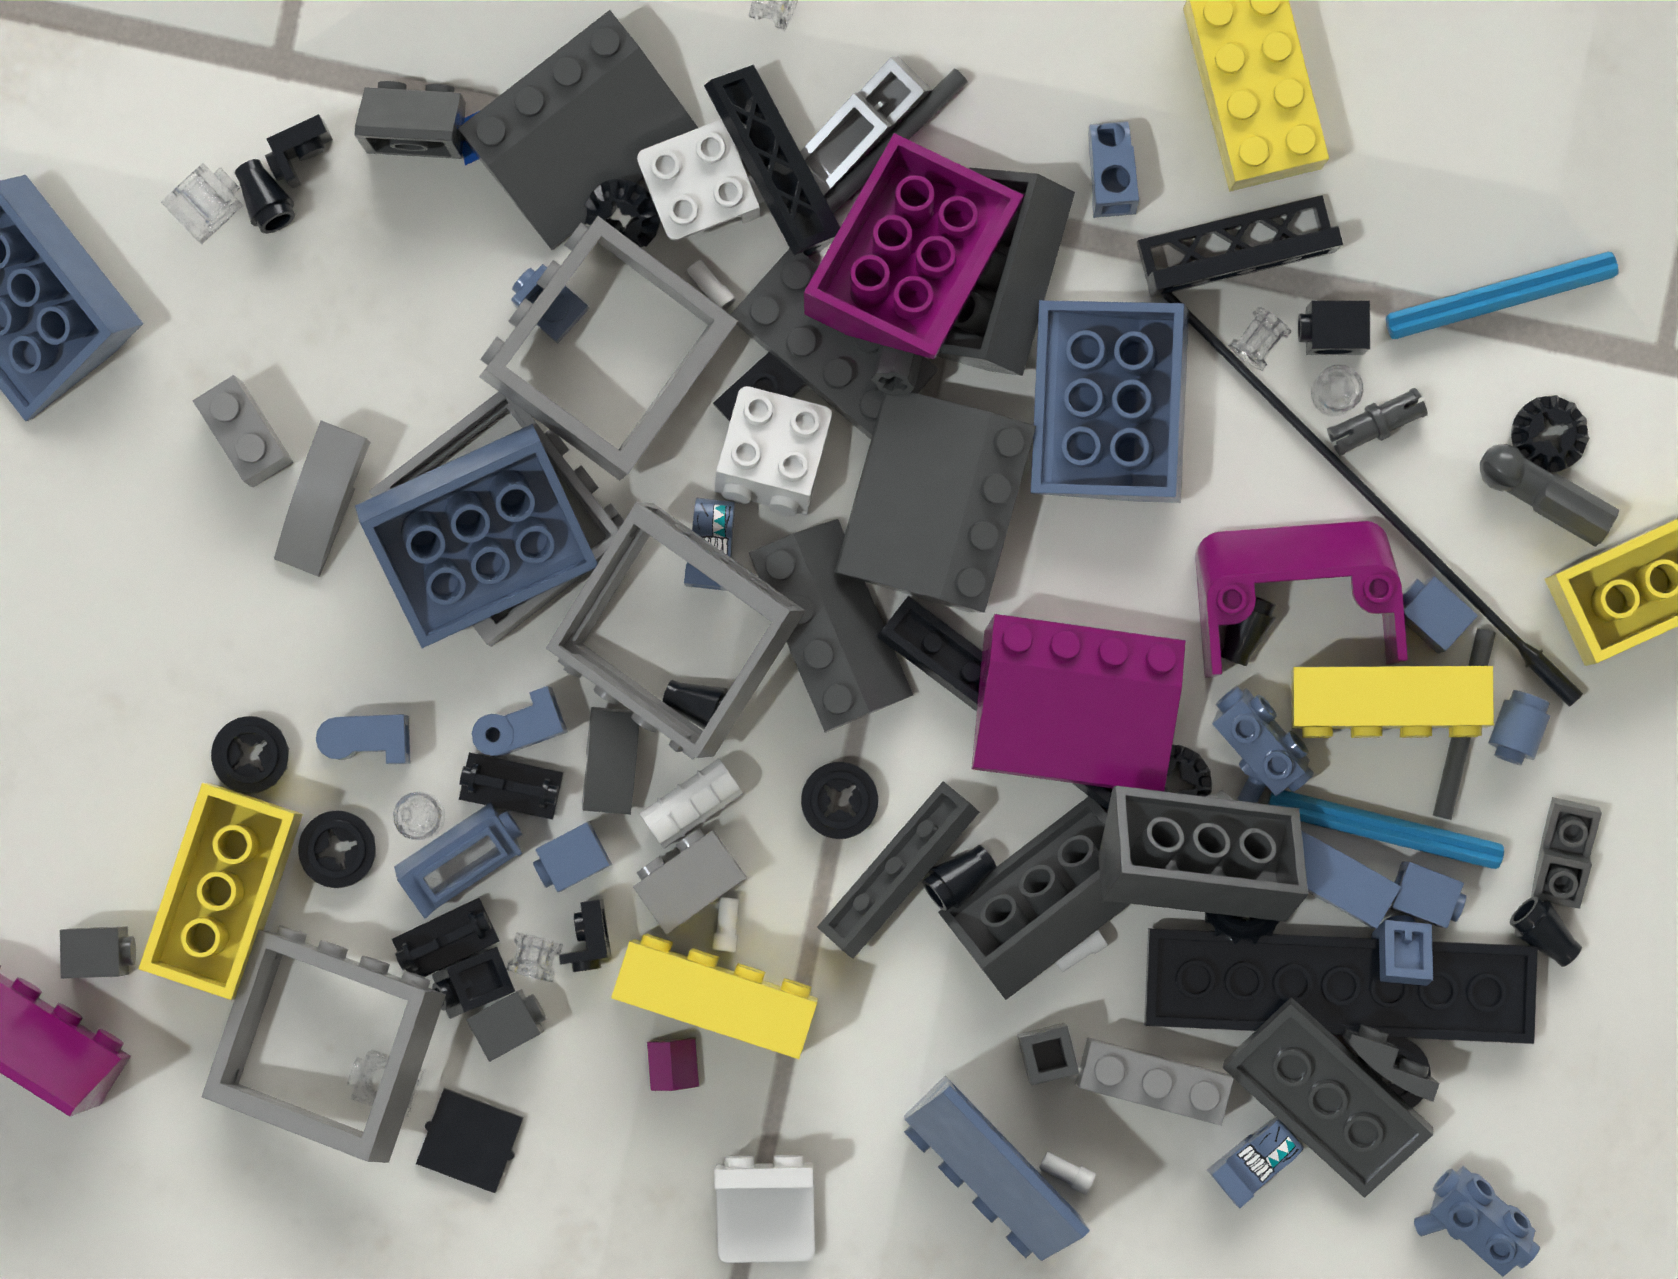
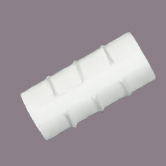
M717 759L703 770H697V774L681 785L677 784V788L664 797L657 798V802L639 814L662 848L665 849L679 838L685 837L686 833L699 824L705 823L706 819L719 810H725V806L741 796L743 792L720 759Z

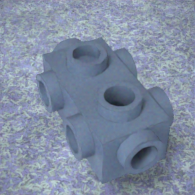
M1235 686L1216 703L1219 710L1212 724L1243 758L1239 762V766L1249 776L1237 798L1238 801L1257 803L1266 786L1275 796L1279 795L1287 787L1294 792L1314 775V772L1308 767L1310 760L1306 756L1309 753L1306 745L1293 731L1286 733L1274 720L1277 717L1275 710L1263 696L1258 694L1254 697L1247 688L1242 691L1238 686Z
M1464 1166L1457 1172L1453 1169L1447 1170L1437 1180L1433 1187V1191L1436 1194L1430 1213L1414 1219V1225L1419 1236L1422 1237L1447 1229L1451 1237L1463 1241L1502 1277L1515 1266L1520 1268L1526 1267L1540 1250V1246L1533 1241L1536 1230L1532 1227L1529 1219L1517 1207L1507 1205L1495 1194L1492 1186L1482 1176L1471 1173Z

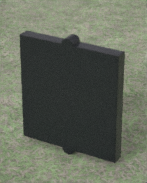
M444 1088L432 1121H428L425 1124V1129L428 1132L416 1164L496 1193L507 1161L512 1160L515 1156L512 1148L524 1117Z

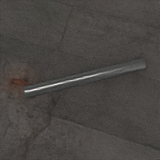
M954 68L824 196L833 214L867 182L894 133L909 140L968 82L957 69Z
M1477 628L1468 666H1488L1496 635L1495 632ZM1451 738L1433 816L1452 820L1471 738Z

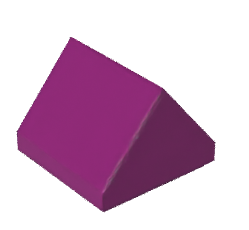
M696 1038L647 1042L651 1091H675L699 1087Z

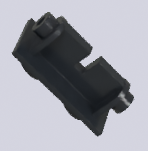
M469 752L466 766H463L459 785L462 786L459 800L487 805L491 802L496 808L553 820L563 772Z
M480 898L392 939L397 950L395 955L402 970L424 977L500 941Z

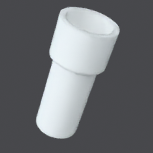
M701 259L687 269V273L708 299L720 308L726 310L736 300L734 295L726 285L722 286Z
M720 897L717 930L713 936L712 950L736 952L738 939L736 925L739 899Z
M1096 930L1057 960L1056 963L1061 971L1064 972L1090 954L1094 953L1095 955L1107 947L1108 944L1099 930Z
M1048 1151L1039 1169L1070 1184V1188L1084 1195L1088 1193L1096 1176V1173L1083 1166L1079 1168Z

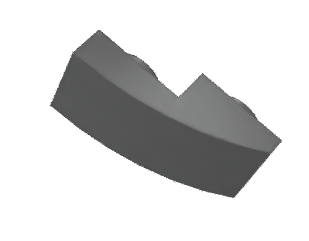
M591 707L586 747L587 763L582 797L583 811L631 815L639 725L631 718L634 713L631 710Z
M1552 797L1540 845L1532 897L1537 896L1541 901H1549L1550 903L1580 909L1592 867L1590 855L1602 815L1600 807Z
M1361 1025L1359 1032L1345 1028L1344 1040L1371 1068L1400 1088L1434 1102L1440 1083L1427 1075L1429 1067L1401 1058L1399 1066L1394 1065L1399 1049L1392 1043L1387 1042L1389 1034L1366 1025Z

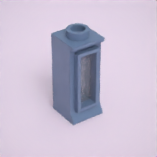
M490 802L394 866L397 881L425 919L435 909L514 856H520L522 852L517 838L523 834L507 810L499 815Z

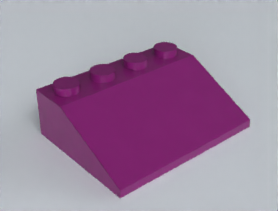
M894 133L804 291V315L845 335L935 360L1019 208L1024 195Z
M994 614L984 630L971 769L1106 788L1123 786L1164 792L1182 691L1186 640Z
M0 974V1073L69 1117L100 1106L131 1057L121 1050L124 1043L103 1029H98L95 1034L80 1024L83 1017L68 1006L58 1003L54 1008L41 1000L39 997L42 991L30 982L19 977L13 982Z

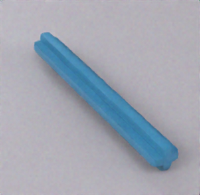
M1608 251L1395 311L1386 316V327L1390 337L1398 339L1608 280L1619 274L1617 260L1614 254Z
M1286 790L1277 796L1271 792L1268 805L1299 808L1301 822L1491 869L1499 868L1504 856V846L1500 843Z

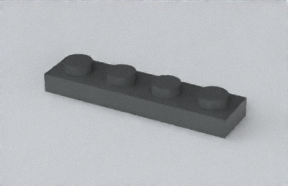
M943 781L817 928L842 951L854 959L980 812Z

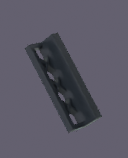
M751 65L711 79L704 87L793 255L795 256L803 252L809 257L819 253L833 242L840 226L755 66Z
M1323 195L1140 239L1136 242L1150 297L1332 254L1343 245L1339 226L1332 228L1330 226ZM1313 209L1319 231L1298 236L1286 229L1294 214ZM1286 216L1282 225L1271 220ZM1260 222L1276 232L1271 243L1254 247L1240 240L1248 225ZM1241 227L1236 236L1226 232V230ZM1213 233L1230 243L1225 254L1205 258L1194 251L1203 236ZM1195 238L1189 248L1180 243V241ZM1169 245L1185 255L1179 265L1156 270L1151 249Z

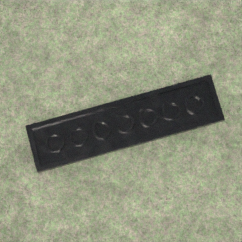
M1148 928L1144 1025L1256 1031L1292 997L1332 1035H1343L1345 1028L1359 1032L1360 1026L1366 1025L1388 1033V1037L1534 1044L1538 946L1432 941L1433 981L1424 986L1380 981L1379 939L1272 934L1271 937H1261L1255 945L1250 940L1243 939L1234 945L1231 937L1225 934L1216 937L1215 931Z

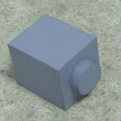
M1435 576L1427 579L1424 584L1419 579H1416L1402 593L1405 624L1438 654L1447 651L1478 616Z
M586 822L536 848L535 850L540 859L533 862L544 886L547 888L554 885L557 892H562L612 865L590 822Z
M1402 861L1394 881L1401 888L1389 908L1442 928H1448L1450 920L1457 922L1466 902V895L1461 893L1464 882L1412 862Z

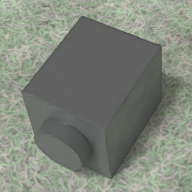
M128 926L60 930L61 979L129 975V966H133L136 961V943L133 936H128Z
M520 989L466 1020L488 1061L491 1062L543 1033L544 1029L540 1023L547 1018L535 995L531 994L526 997L523 990Z
M1065 1023L1017 1034L1028 1081L1031 1085L1079 1074L1068 1026Z

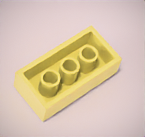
M1186 0L1183 11L1229 192L1321 170L1329 160V155L1289 0Z
M1678 518L1544 579L1585 666L1597 664L1678 627Z
M1493 666L1293 667L1291 671L1292 729H1302V738L1333 737V729H1351V738H1380L1382 736V729H1400V738H1428L1432 736V728H1449L1450 738L1482 736V728L1494 725Z
M202 783L138 969L229 1000H234L258 930L264 931L303 814L212 783Z
M648 933L643 934L641 940L633 939L629 941L611 996L612 999L796 1059L800 1058L818 1002V998L810 996L811 986L786 978L783 979L782 985L779 986L763 980L765 971L740 963L736 965L735 971L717 966L719 957L694 948L689 950L688 956L671 951L672 941Z

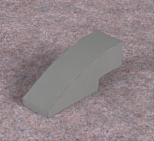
M891 57L858 93H854L800 151L823 196H826L932 91L900 57Z
M322 420L320 421L285 518L274 556L275 560L320 577L355 491L353 485L371 443L367 438Z

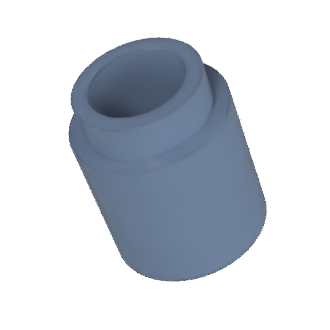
M1513 690L1510 700H1504L1488 742L1497 748L1494 756L1517 765H1522L1524 758L1534 760L1550 719V715L1546 714L1550 703L1534 695Z

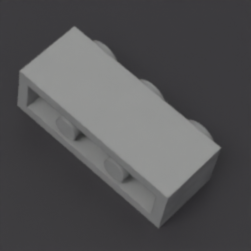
M1087 1037L1076 1085L1084 1090L1222 1126L1234 1078L1225 1073Z

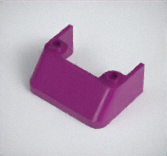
M1369 521L1222 531L1208 535L1199 543L1195 553L1205 678H1213L1222 674L1219 626L1241 623L1252 614L1256 602L1254 583L1351 576L1352 596L1355 603L1365 612L1382 614L1386 665L1408 661L1402 584L1387 534L1379 525Z

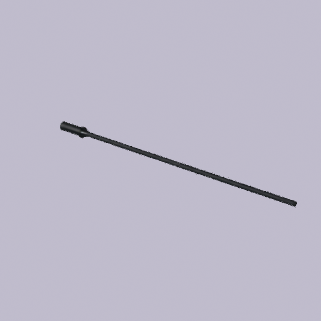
M1173 293L1163 296L1168 303H1182ZM1188 309V323L1518 649L1526 663L1524 665L1526 668L1529 667L1569 707L1573 705L1583 693L1542 653L1543 650H1538L1525 643Z

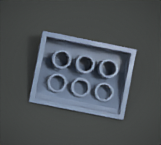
M26 175L0 180V390L23 419L29 421L111 357L143 325V322Z
M1039 300L1034 425L1036 429L1033 436L1031 494L1133 502L1181 503L1189 311L1184 303Z
M533 424L355 505L364 533L421 648L595 569L598 564Z
M946 1076L904 1115L905 1121L910 1125L904 1131L905 1134L921 1151L925 1153L931 1147L944 1160L938 1168L957 1188L965 1182L978 1195L972 1203L991 1223L999 1217L1009 1227L1011 1232L1006 1236L1007 1240L1025 1258L1033 1252L1040 1261H1043L1082 1239L1090 1231L1080 1214Z

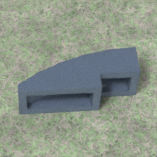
M1302 831L1308 892L1365 925L1377 929L1401 886Z

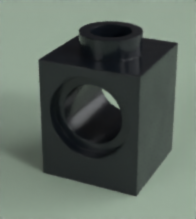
M1311 301L1306 307V314H1299L1298 341L1306 342V355H1364L1370 349V301Z

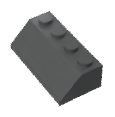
M970 167V170L1019 192L1024 197L937 356L987 371L1023 376L1038 324L1039 300H1045L1075 192L1037 173Z
M838 519L793 533L749 552L758 577L806 611L786 643L825 733L913 696L894 649L877 637L884 628V625L865 581L834 572L845 535Z
M1115 786L1113 788L1099 852L1101 896L1103 901L1286 922L1308 896L1299 808Z
M1089 796L991 871L958 909L951 907L946 912L942 910L938 912L1005 1000L1130 905L1129 903L1102 900L1099 852L1107 813Z

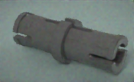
M1412 388L1409 392L1379 406L1376 403H1372L1364 408V413L1334 427L1327 428L1331 443L1336 441L1337 445L1334 446V449L1338 455L1342 456L1345 452L1375 438L1382 441L1390 436V431L1420 417L1428 416L1424 401L1418 403V399L1421 398L1418 390Z

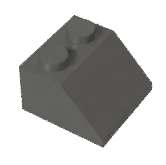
M380 81L378 82V88H364L355 123L354 135L366 153L462 159L463 137L458 128L465 122L466 102L461 93H454L453 86L427 84L425 91L406 90L407 85L404 83Z

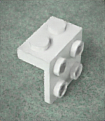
M722 119L645 148L637 156L638 164L663 228L670 240H681L738 217L741 218L743 224L761 217L759 203L765 200L752 176H747L741 161L742 157Z
M749 386L741 388L738 392L717 466L714 492L722 493L726 500L738 504H748L750 501L768 505L771 511L783 516H795L797 513L807 516L814 481L831 423V410L826 406Z
M802 1155L774 1156V1163L754 1164V1156L725 1157V1164H716L714 1180L717 1194L718 1257L722 1262L809 1261L813 1258L815 1254L813 1162L803 1163Z

